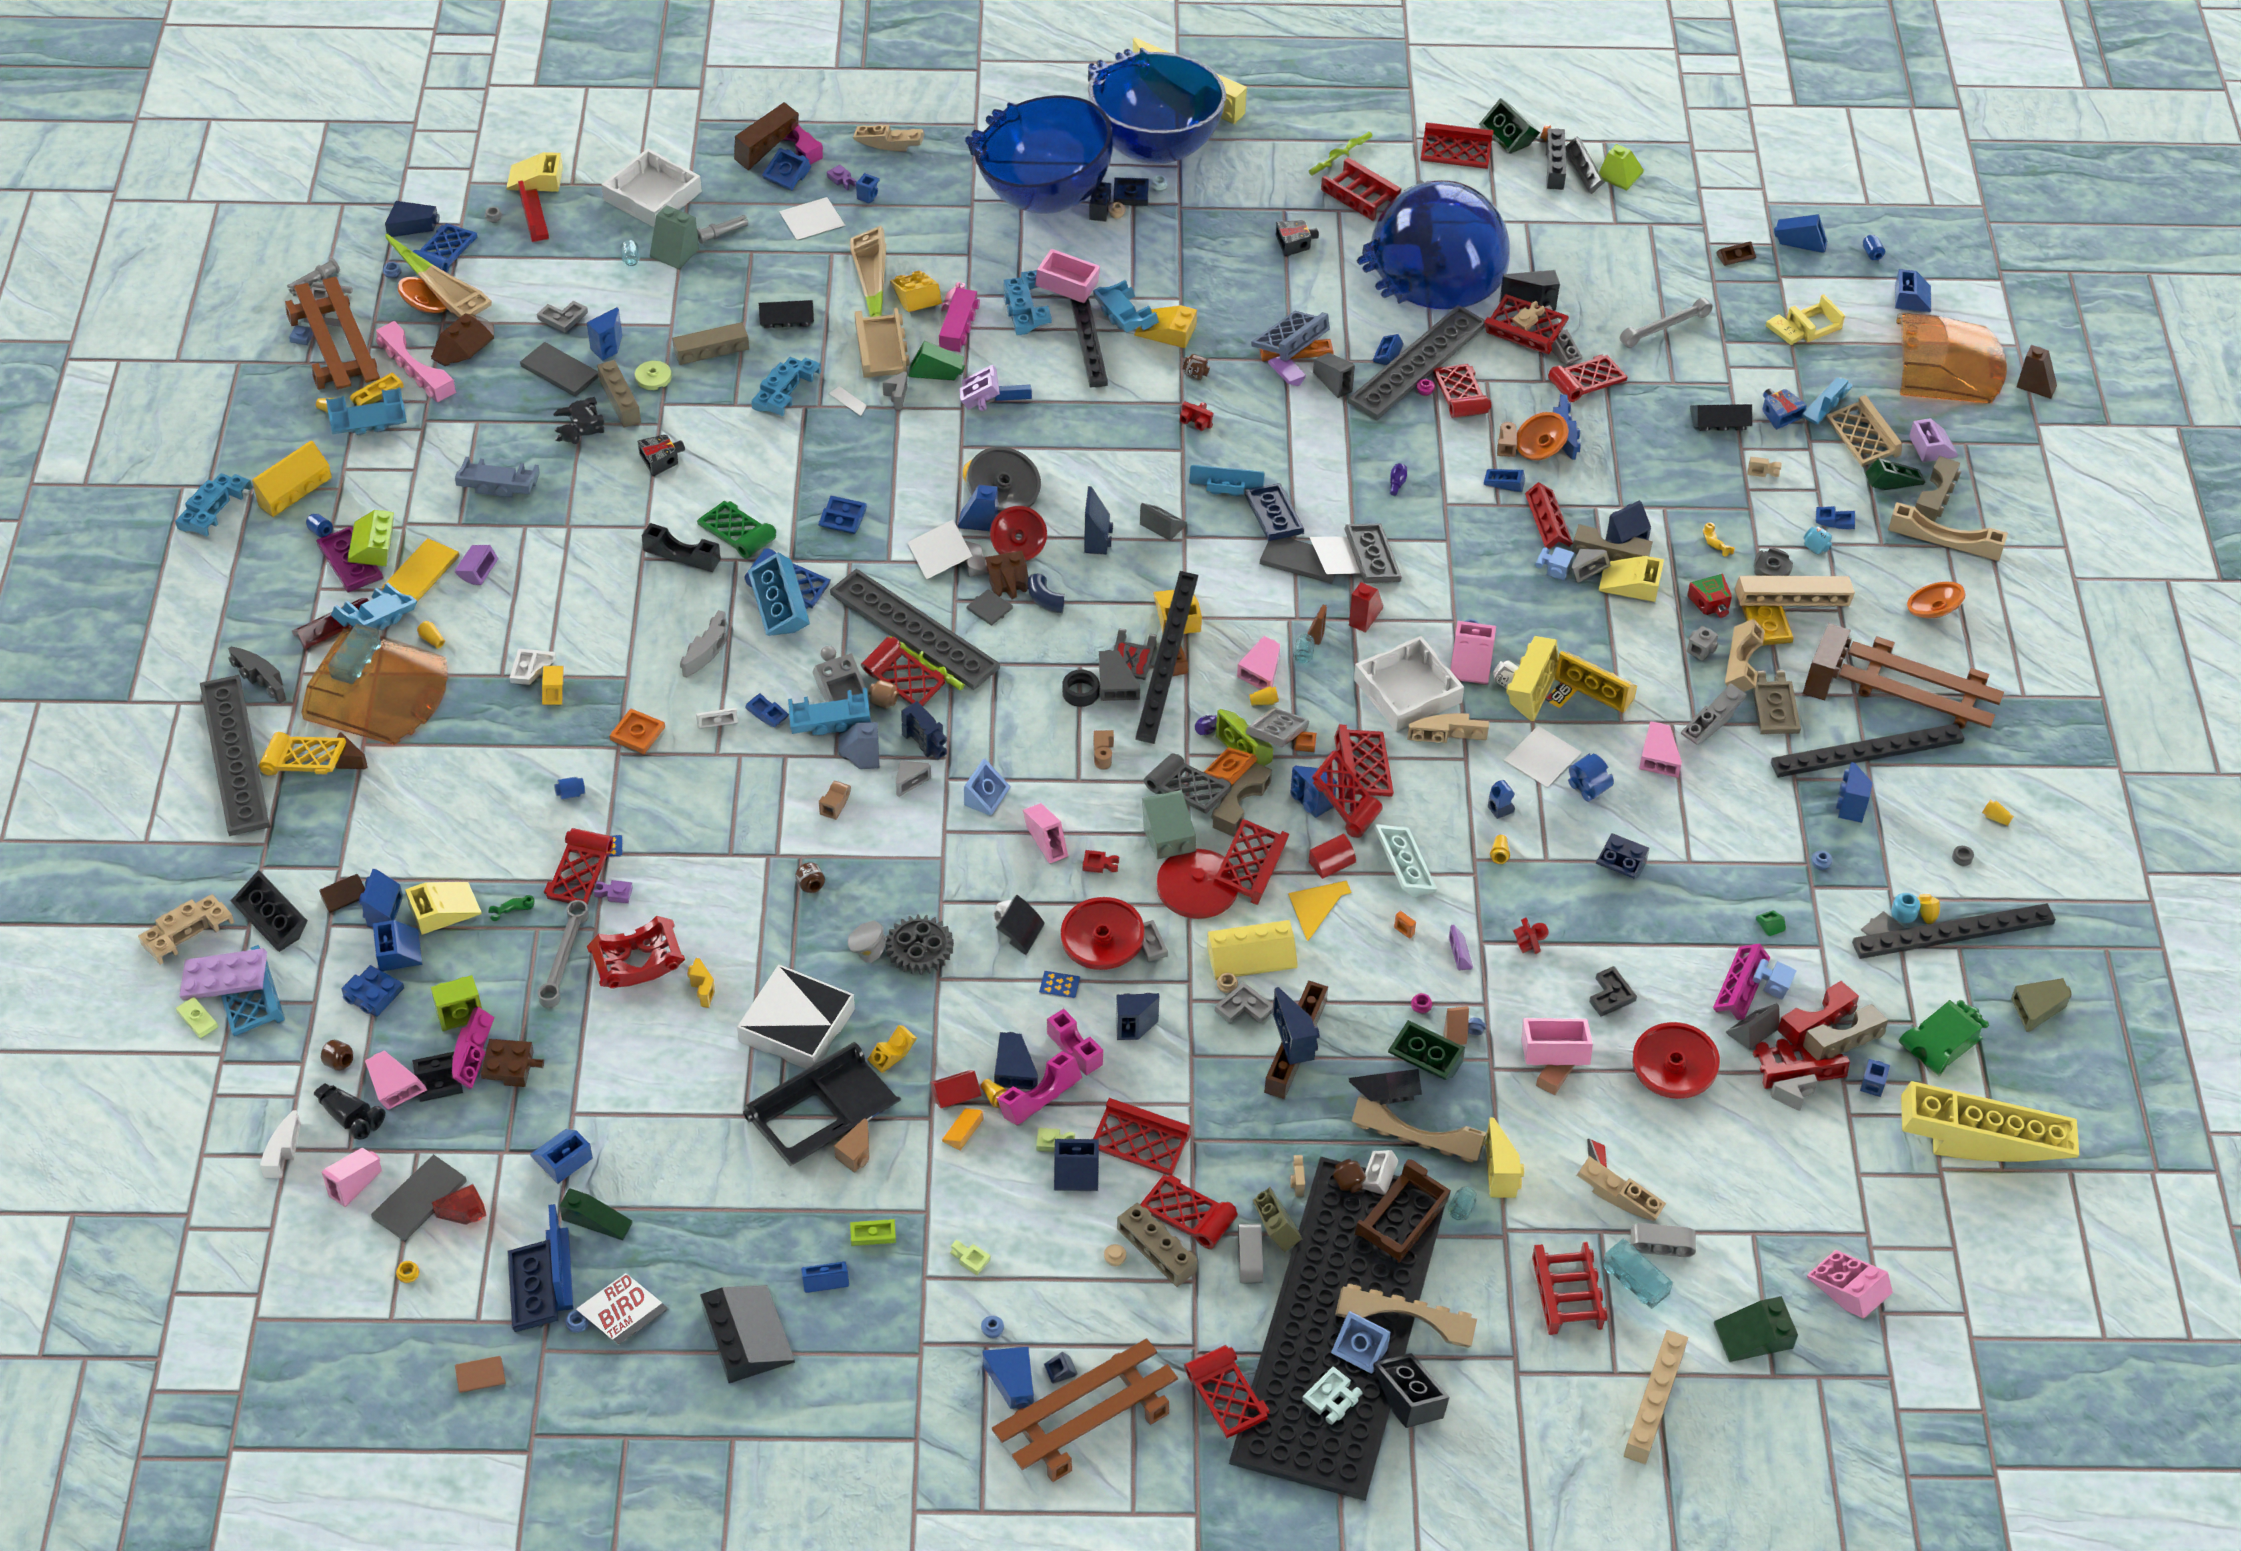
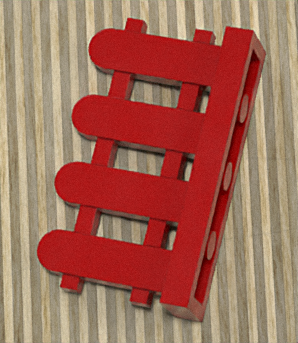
M1778 1039L1776 1047L1770 1048L1766 1042H1760L1756 1045L1755 1050H1753L1754 1058L1758 1057L1761 1062L1760 1071L1764 1073L1762 1083L1765 1089L1772 1088L1774 1082L1815 1074L1817 1081L1848 1076L1850 1061L1847 1056L1838 1054L1830 1059L1816 1060L1803 1047V1043L1795 1047L1790 1045L1786 1039ZM1799 1051L1803 1060H1797L1794 1052ZM1779 1054L1782 1063H1776L1773 1055Z

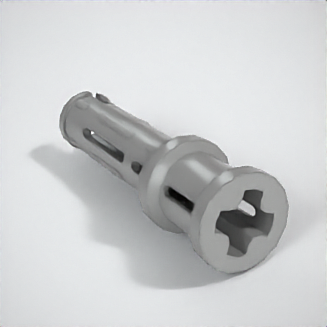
M742 215L717 225L710 224L709 227L698 228L699 243L703 244L706 240L717 239L721 234L748 226L747 217Z
M330 258L329 262L316 266L315 270L288 284L287 287L290 288L288 290L294 295L296 293L295 285L308 283L310 286L313 282L327 279L328 276L335 272L339 273L340 267L335 259Z

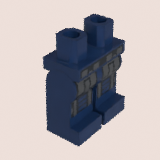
M918 701L901 710L902 735L906 739L912 737L919 744V748L927 758L933 755L939 760L945 756L947 749L943 745L947 742V737L943 734V725L940 722L936 723L935 718Z

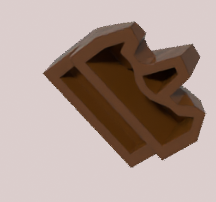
M1022 551L985 557L991 589L996 595L1000 597L1003 592H1006L1011 599L1017 597V590L1020 589L1022 592H1027L1029 577Z

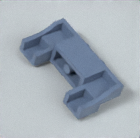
M465 456L462 467L456 473L455 483L456 486L475 488V493L501 497H513L514 493L530 494L532 486H536L540 474L539 465H535L533 470H525L524 463H520L516 473V468L485 465L484 459L481 458L478 464L470 463L469 457Z

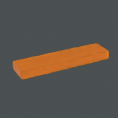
M1331 339L1315 340L1290 359L1319 357L1327 353L1333 354ZM1260 349L1262 361H1269L1280 356L1278 353Z

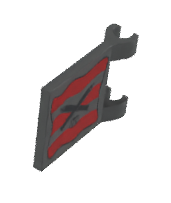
M1119 628L1113 651L1120 652L1136 679L1146 680L1157 644V635L1149 634L1147 646L1125 642L1127 630Z

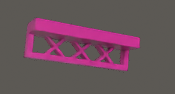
M1760 943L1738 948L1713 1006L1715 1012L1730 1010L1737 1020L1745 1019L1760 984L1753 981L1754 974L1761 959H1765L1768 962L1770 960V956ZM1730 998L1728 1003L1723 1004L1724 1001Z

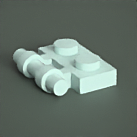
M1332 1367L1303 1396L1302 1401L1319 1415L1327 1409L1330 1414L1326 1417V1421L1332 1425L1336 1420H1340L1345 1415V1411L1350 1406L1353 1407L1358 1402V1398L1363 1392L1358 1387L1351 1392L1347 1388L1351 1380L1335 1367ZM1340 1395L1344 1400L1337 1405L1333 1401Z

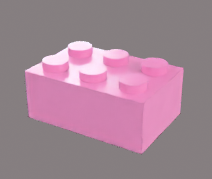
M1051 249L1037 269L1035 286L1085 303L1098 283L1100 266Z
M1523 1018L1521 1041L1526 1064L1556 1066L1591 1064L1593 1043L1587 1019Z

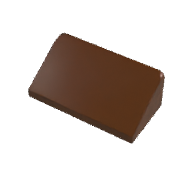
M1751 241L1721 248L1716 252L1724 266L1756 258Z
M355 874L320 889L319 892L323 903L329 913L359 901L361 893L365 891V887L359 875Z

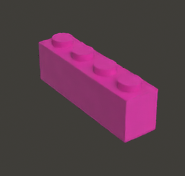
M956 288L939 334V347L960 352L962 346L966 345L967 333L971 331V321L975 320V310L979 309L980 299H977V291Z

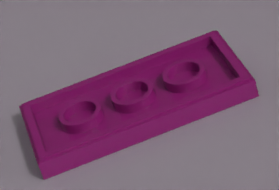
M352 526L316 540L318 547L347 593L383 579V574L377 565L348 562L353 533Z

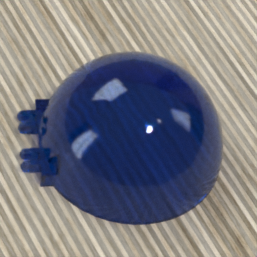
M1142 47L1137 53L1130 49H1125L1124 54L1116 53L1115 58L1117 61L1110 64L1105 63L1103 60H1098L1097 66L1093 63L1088 65V98L1094 122L1105 140L1114 149L1130 159L1148 164H1166L1186 158L1200 149L1209 140L1221 120L1226 101L1225 86L1212 69L1197 60L1174 53L1148 52Z
M1065 95L1038 97L1018 104L1008 102L1007 108L1004 111L994 109L992 111L993 116L988 115L985 121L989 126L983 132L973 130L972 137L967 136L965 138L970 154L975 156L980 173L988 186L1008 204L1027 212L1039 214L1062 212L1086 200L1104 179L1113 151V132L1107 114L1093 102Z
M1435 180L1408 188L1387 205L1374 227L1371 241L1363 245V255L1359 256L1356 261L1359 265L1365 264L1362 268L1365 273L1376 269L1382 280L1377 282L1375 287L1377 290L1384 289L1381 292L1383 298L1395 295L1398 304L1409 301L1416 305L1433 309H1454L1457 305L1464 308L1486 299L1502 284L1503 274H1507L1509 268L1510 239L1501 214L1485 195L1459 182Z

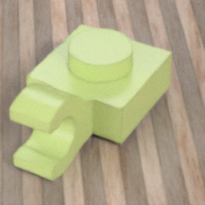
M955 1240L951 1245L952 1251L950 1253L954 1257L960 1258L959 1264L975 1275H978L991 1260V1255L974 1244L967 1248L960 1241Z

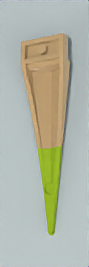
M882 226L850 238V250L862 284L870 317L882 315L887 245Z
M385 234L388 242L451 313L460 318L465 313L476 315L492 306V301L482 291L444 272L412 252L390 235Z

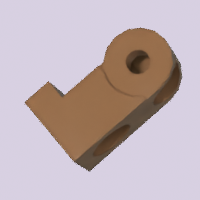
M1504 422L1500 426L1497 456L1515 457L1517 448L1516 425L1512 422Z
M1096 730L1093 734L1094 763L1099 769H1108L1112 764V751L1109 747H1114V730Z
M833 781L825 797L822 796L819 800L820 815L837 820L849 798L851 786ZM827 807L832 808L833 812H829Z

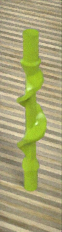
M1368 131L1361 137L1350 139L1344 149L1336 148L1331 150L1329 159L1311 168L1309 174L1313 176L1326 167L1331 168L1332 162L1343 154L1350 156L1349 151L1372 138V133Z
M901 643L900 647L931 671L937 670L944 675V680L947 684L952 685L959 691L964 688V684L954 678L953 675L948 674L944 666H934L923 658V651L917 654L907 648L904 643Z

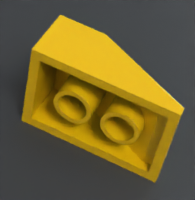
M1181 305L1151 309L1152 313L1155 312L1157 314L1159 323L1145 330L1139 326L1134 333V336L1186 348L1197 326V309Z

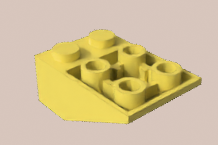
M543 152L511 165L506 189L518 191V181L523 180L526 191L537 189V191L559 192L563 172L561 153Z
M1640 556L1610 561L1611 566L1602 572L1599 591L1656 602L1664 559Z
M425 882L405 889L409 907L421 935L482 914L468 882Z

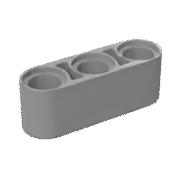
M1637 1223L1631 1227V1249L1637 1253L1691 1257L1696 1253V1233L1694 1229L1688 1227Z
M1238 1224L1240 1283H1263L1261 1224Z

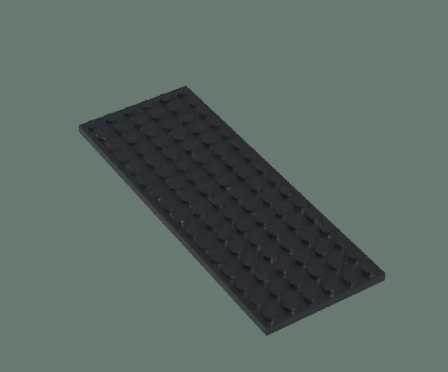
M1320 1156L1298 1230L1302 1240L1293 1246L1251 1386L1258 1401L1263 1400L1270 1413L1267 1414V1420L1237 1434L1229 1464L1366 1501L1391 1407L1375 1370L1371 1374L1331 1353L1346 1319L1335 1316L1340 1291L1343 1286L1347 1287L1348 1284L1360 1286L1361 1291L1369 1292L1372 1289L1383 1292L1385 1297L1391 1298L1392 1295L1405 1297L1406 1302L1414 1303V1300L1420 1301L1445 1206L1399 1263L1397 1259L1362 1236L1355 1235L1357 1222L1359 1220L1364 1221L1384 1195L1366 1189H1360L1355 1193H1351L1350 1190L1342 1191L1333 1176L1336 1170L1335 1166L1341 1161ZM1393 1175L1389 1189L1400 1176ZM1408 1183L1373 1228L1402 1245L1437 1200L1411 1183ZM1396 1312L1377 1313L1364 1317V1319L1391 1332L1388 1349L1381 1360L1406 1354L1415 1317ZM1332 1367H1335L1351 1380L1350 1385L1347 1387L1351 1392L1358 1387L1363 1394L1358 1398V1402L1353 1407L1350 1406L1345 1411V1415L1340 1420H1336L1331 1425L1326 1421V1417L1330 1414L1327 1409L1319 1415L1302 1399ZM1339 1395L1333 1402L1339 1405L1344 1399ZM1247 1407L1245 1416L1254 1418L1260 1415L1256 1409Z

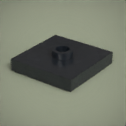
M1114 177L1113 203L1119 202L1123 205L1148 206L1149 178Z

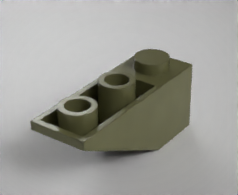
M1271 1187L1260 1192L1253 1199L1269 1236L1284 1252L1302 1240L1296 1225Z

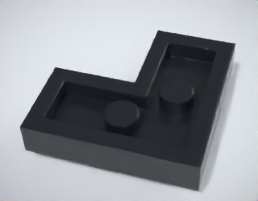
M1615 966L1596 974L1595 979L1604 991L1590 996L1589 1002L1600 1017L1636 1001L1637 995Z

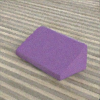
M1279 356L1268 361V364L1288 384L1300 386L1306 377V374L1291 359L1284 361Z
M1451 925L1449 941L1457 969L1459 971L1472 969L1473 964L1465 937L1455 925Z

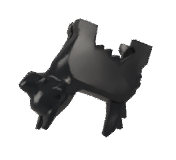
M595 397L576 401L569 407L557 409L553 414L554 416H569L572 423L555 429V432L560 433L555 438V441L578 444L580 436L604 433V426H602L604 425V419L602 415H597L595 406L597 401Z

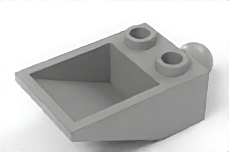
M832 646L822 648L821 657L827 662L815 665L812 673L825 701L831 702L848 699V690H851L852 695L863 694V688L866 687L852 653L835 659L836 650ZM868 695V698H869V706H870V709H871V708H873V704L871 703L870 697H869V695Z

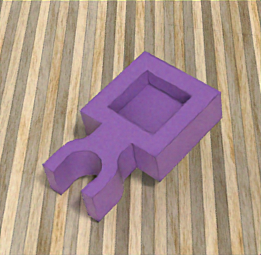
M838 165L827 171V178L837 186L843 184L847 191L849 190V184H852L854 187L856 186V180L851 177V173L843 166Z
M612 880L610 885L604 882H596L597 889L602 890H594V897L602 898L607 896L609 902L629 904L633 889L632 882Z

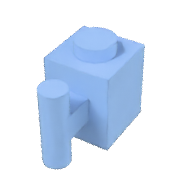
M1556 547L1553 554L1549 555L1550 550L1543 548L1535 566L1542 568L1543 564L1548 565V576L1565 581L1572 566L1574 552Z
M1761 959L1753 981L1760 983L1762 979L1766 980L1763 991L1783 999L1790 988L1797 970L1779 961L1771 970L1767 968L1768 961Z

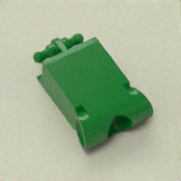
M1949 1000L1923 1021L1919 1027L1906 1031L1900 1037L1899 1043L1915 1057L1919 1058L1937 1076H1941L1947 1065H1950L1983 1039L1980 1035L1981 1029L1988 1028L1989 1022L1982 1018L1978 1008H1973L1971 1005L1967 1006L1963 1000H1958L1956 1004Z

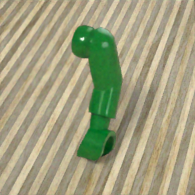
M526 895L522 898H512L501 904L500 907L490 906L488 913L497 914L491 915L490 919L498 921L502 913L506 914L512 910H530L534 907L535 899L531 895Z

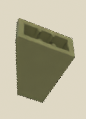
M2064 978L2015 986L2011 999L2026 1032H2030L2066 1008L2072 993L2070 987L2066 985Z

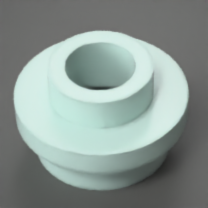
M1155 175L1150 185L1153 189L1161 191L1167 188L1168 181L1163 175Z

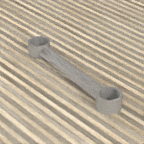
M1702 297L1692 307L1636 330L1633 327L1626 328L1620 335V341L1627 348L1634 347L1643 337L1694 316L1699 318L1708 316L1713 309V305L1706 298Z
M574 900L567 906L569 920L548 981L538 989L539 1002L543 1007L552 1008L560 1002L559 985L580 924L587 921L589 917L588 907L584 901ZM577 909L584 910L580 915L571 914ZM549 992H553L556 994L554 997L549 999L542 997L544 994Z

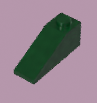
M1878 458L1865 472L1868 483L1873 488L1884 490L1918 486L1926 483L1919 469Z
M571 1188L568 1189L559 1205L563 1221L622 1241L633 1223L631 1219L591 1195Z

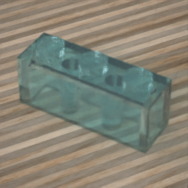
M358 623L355 625L328 664L331 678L353 684L361 676L362 670L371 661L374 652L381 646L378 629Z
M1624 1238L1605 1253L1602 1264L1609 1274L1614 1275L1626 1289H1630L1641 1303L1646 1304L1652 1309L1670 1294L1673 1281Z

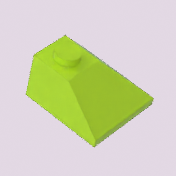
M1615 144L1608 152L1599 173L1605 182L1627 191L1643 174L1644 169L1630 149Z

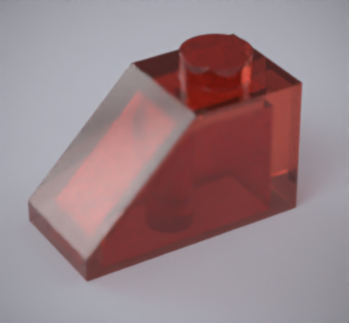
M474 1184L431 1202L436 1218L467 1225L487 1216L484 1203Z

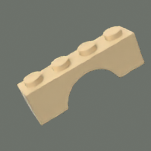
M1754 619L1734 627L1725 678L1727 687L1731 683L1743 692L1756 687L1758 672L1748 663V660L1753 652L1763 645L1765 630Z

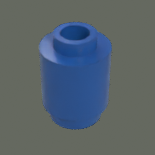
M1868 235L1863 239V248L1871 260H1879L1884 256L1885 248L1877 236Z
M311 514L306 519L307 528L320 538L332 533L333 524L322 515Z
M583 778L558 779V784H554L555 794L560 796L561 800L580 797L581 794H585Z

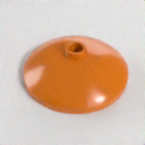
M406 277L400 280L397 287L401 298L412 308L424 313H441L447 310L445 305L421 278Z
M1554 412L1538 413L1527 419L1517 431L1518 452L1529 460H1543L1556 454L1568 438L1569 429L1565 419Z
M1955 582L1933 583L1913 593L1908 599L1907 607L1909 612L1917 617L1927 619L1940 618L1953 612L1962 604L1966 596L1965 590L1962 585Z

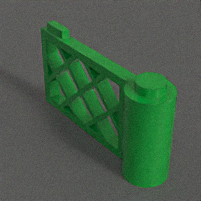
M724 500L697 520L698 525L734 547L740 556L748 559L776 538V529L773 525L759 523L739 510L738 506L731 501L726 502ZM725 508L729 510V513H719ZM729 518V522H719V519ZM732 518H741L742 521L732 522ZM716 519L715 523H706L708 520ZM745 526H754L753 529L745 530ZM727 527H728V531H719V530H718V528H727ZM742 527V530L731 531V528ZM731 536H741L736 541L731 539Z

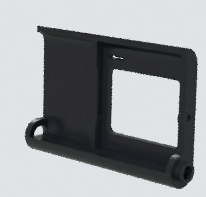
M853 1042L746 1104L743 1115L749 1123L752 1122L784 1161L789 1166H792L848 1133L864 1118L870 1120L900 1102L901 1098L897 1097L865 1062L862 1049L856 1042ZM818 1096L837 1120L796 1145L787 1148L766 1123L809 1097Z

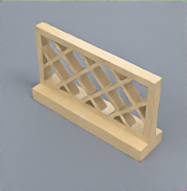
M1866 395L1859 397V402L1826 415L1828 422L1861 467L1875 462L1878 458L1883 459L1891 455L1894 458L1901 456L1902 442ZM1856 409L1860 412L1859 416L1850 414L1851 411ZM1834 418H1844L1843 423L1835 421ZM1847 419L1856 420V425L1847 424ZM1860 422L1868 423V424H1869V427H1868V428L1861 427V426H1859V423H1860ZM1843 429L1853 430L1852 435L1843 433ZM1856 431L1866 433L1865 437L1855 436ZM1869 434L1877 435V436H1878V439H1877V440L1869 439V438H1868V435H1869ZM1852 441L1862 442L1861 447L1852 445ZM1865 443L1875 445L1874 449L1864 448ZM1878 446L1886 447L1887 450L1881 452L1877 451ZM1861 453L1871 454V457L1863 460Z

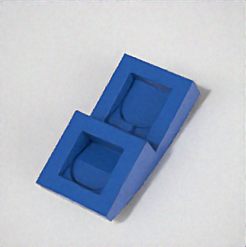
M1835 506L1816 507V523L1837 529H1855V511H1836Z
M761 693L756 695L745 706L755 717L774 728L789 716L776 702L771 703Z

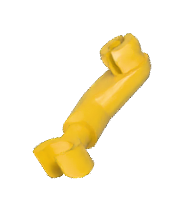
M1713 523L1705 524L1703 534L1707 544L1717 550H1722L1724 557L1728 556L1729 553L1734 554V547L1726 546L1717 539L1714 530L1715 525Z

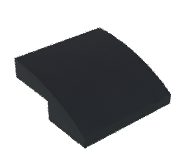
M1016 895L1013 897L996 928L1011 939L1009 944L1026 955L1045 923L1040 915L1024 899Z
M454 1051L412 1060L414 1075L427 1089L418 1095L420 1102L463 1093L462 1084L453 1079L452 1075Z

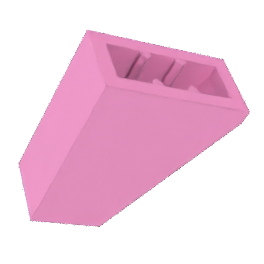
M1263 636L1238 663L1237 677L1259 689L1269 686L1273 687L1280 654V644L1273 639Z
M1650 721L1639 769L1678 778L1682 761L1670 725Z
M1042 803L1024 809L1026 827L1047 861L1051 864L1068 857L1061 821Z
M385 1050L365 1060L377 1097L387 1110L427 1090L426 1086L412 1072Z
M361 1148L324 1169L322 1175L329 1197L346 1207L382 1171L380 1158L376 1153L368 1152Z

